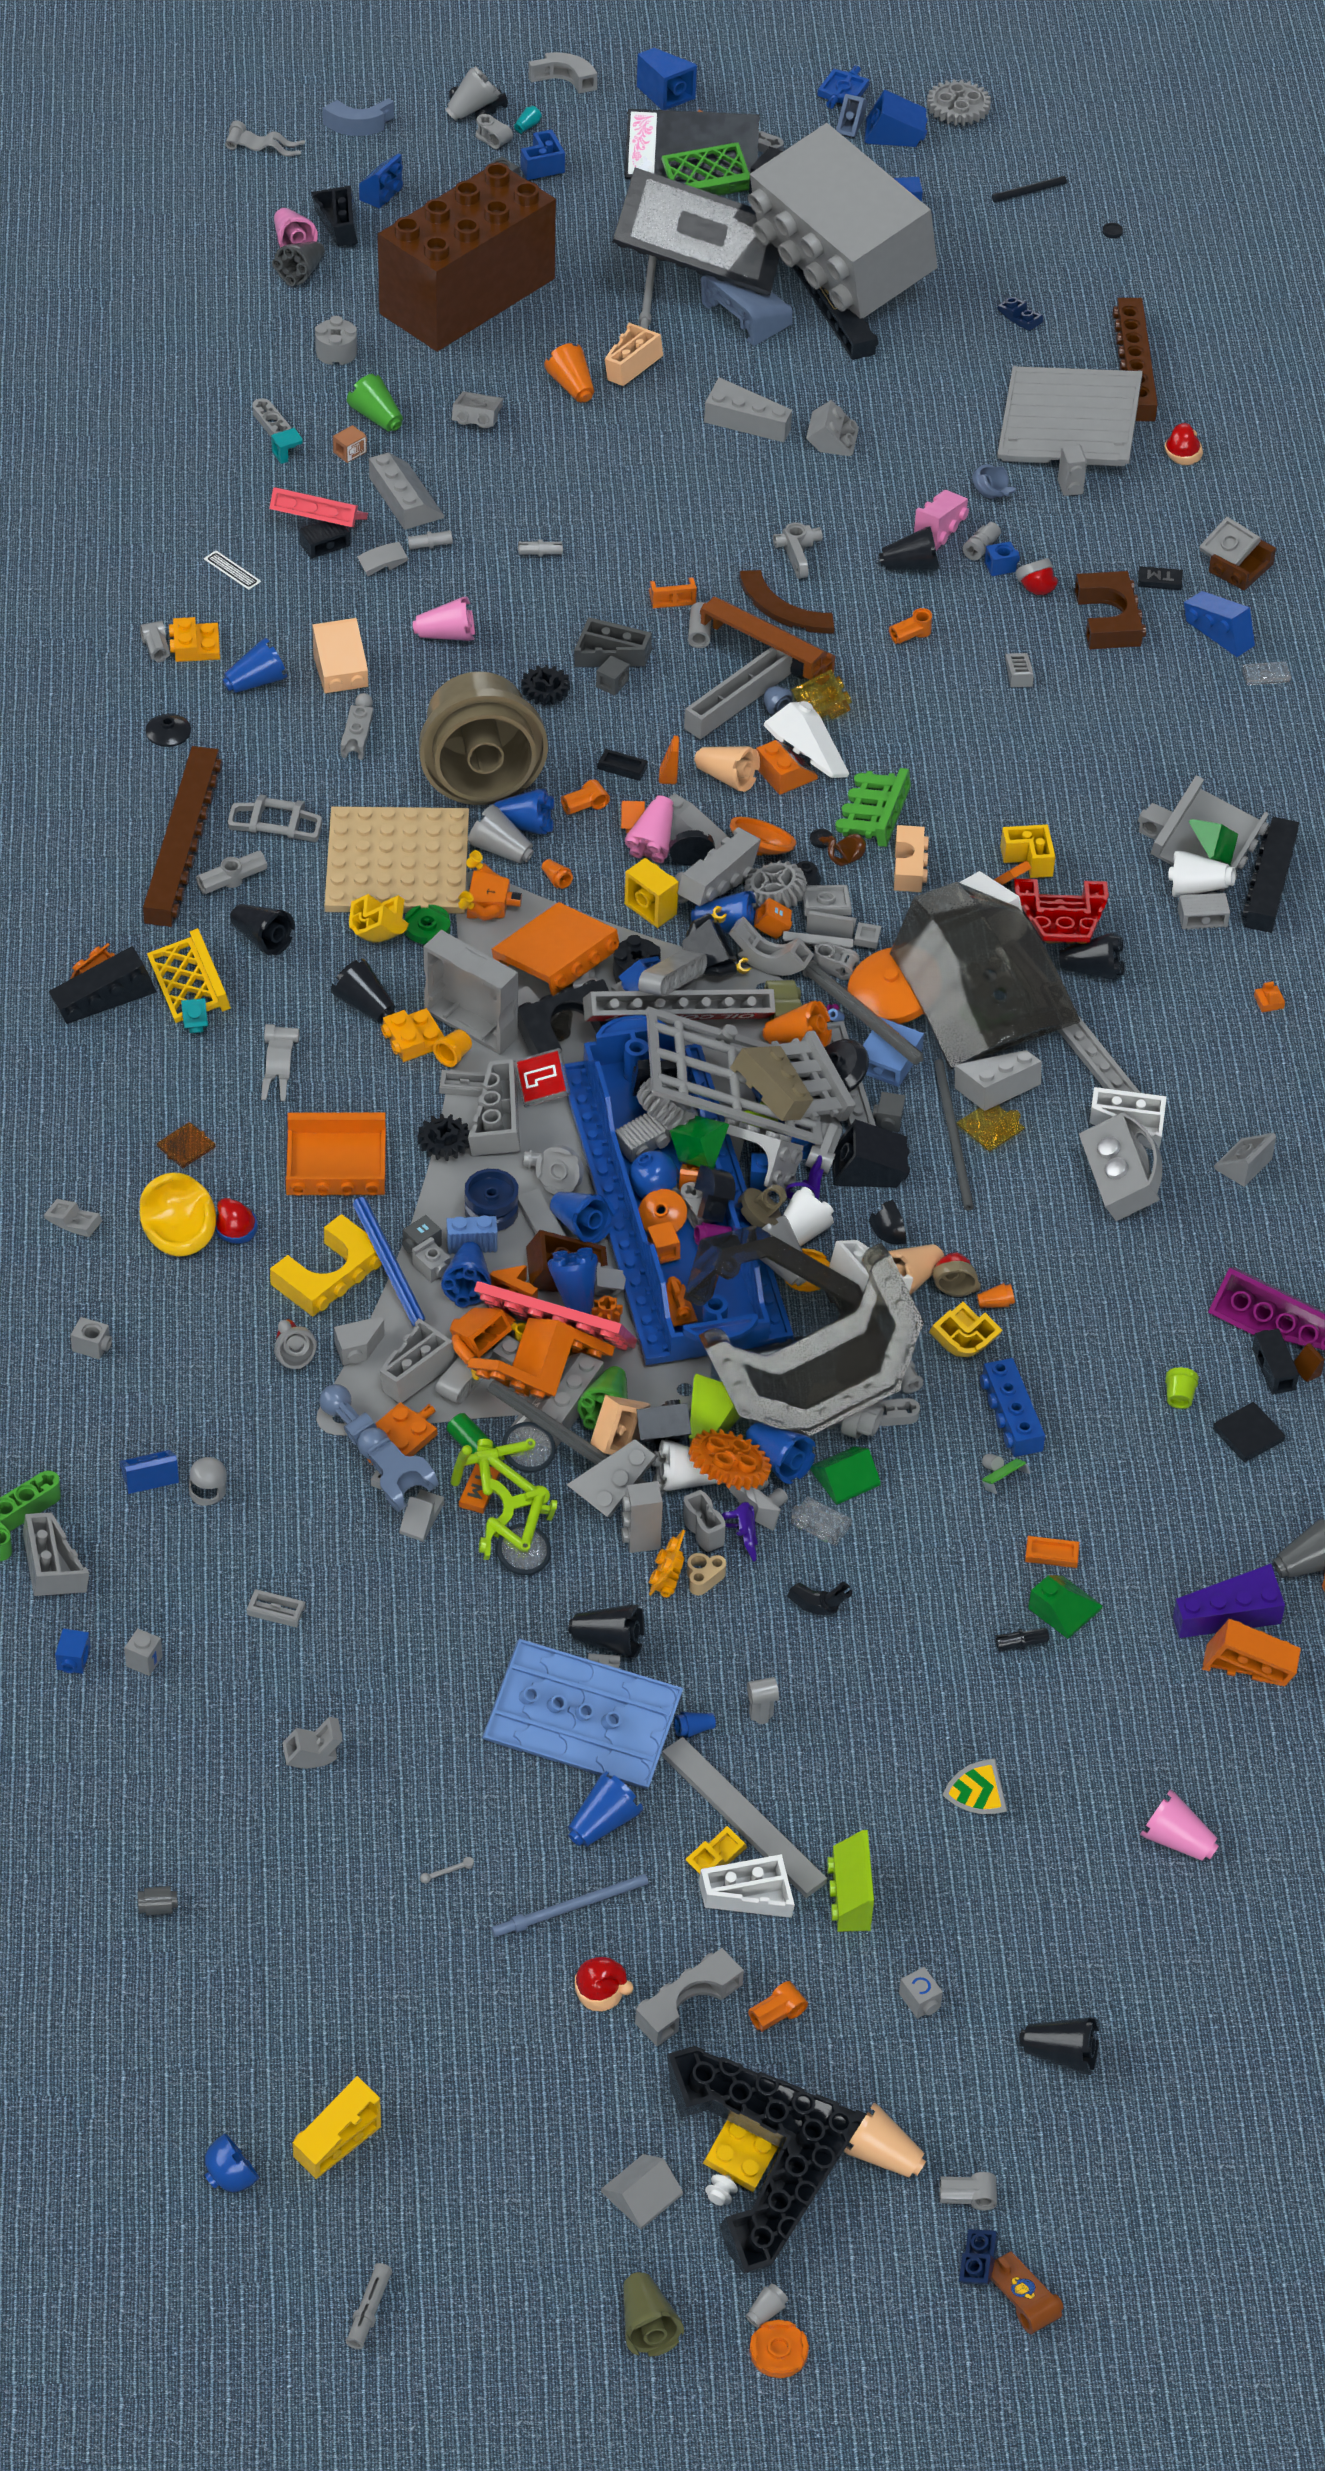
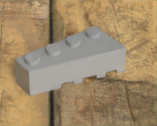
M720 377L705 402V423L780 442H785L791 430V409Z

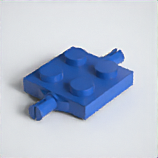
M857 65L853 66L849 72L833 69L818 88L817 96L827 99L826 106L832 109L837 102L843 104L845 94L861 97L869 87L870 79L858 75L861 68Z

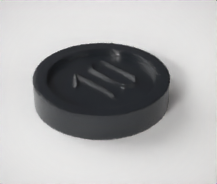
M1107 223L1103 226L1102 232L1108 238H1119L1123 234V228L1117 223Z
M816 829L810 834V842L817 848H827L828 846L823 845L819 838L833 835L826 829Z

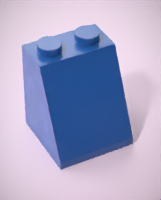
M656 48L638 54L637 87L661 110L670 109L696 98L697 65L695 63Z
M884 89L866 117L864 142L877 145L916 147L919 141H923L927 134L925 129L928 120L926 108Z

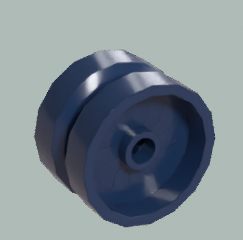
M488 1168L471 1175L465 1183V1216H496L497 1231L507 1229L514 1224L518 1217L519 1189L515 1178L506 1171Z

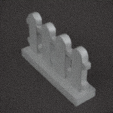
M806 1032L802 1041H799L798 1038L792 1039L791 1043L779 1044L778 1041H772L770 1046H781L788 1059L800 1058L801 1061L791 1062L799 1077L809 1076L811 1080L802 1081L810 1095H820L821 1099L813 1100L803 1117H810L811 1120H816L818 1115L830 1114L831 1117H837L838 1121H846L856 1104L816 1032Z

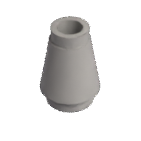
M771 2283L768 2287L762 2289L745 2317L754 2327L759 2328L786 2308L785 2303L788 2301V2297L779 2287Z

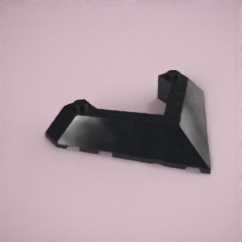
M696 2046L668 2053L667 2061L671 2091L681 2118L709 2110L780 2147L752 2208L725 2217L720 2225L728 2253L744 2274L769 2267L777 2258L867 2114L859 2110L853 2111L840 2106V2103L821 2095L807 2093L803 2088L765 2073L754 2072L744 2068L742 2064L727 2058L716 2057Z

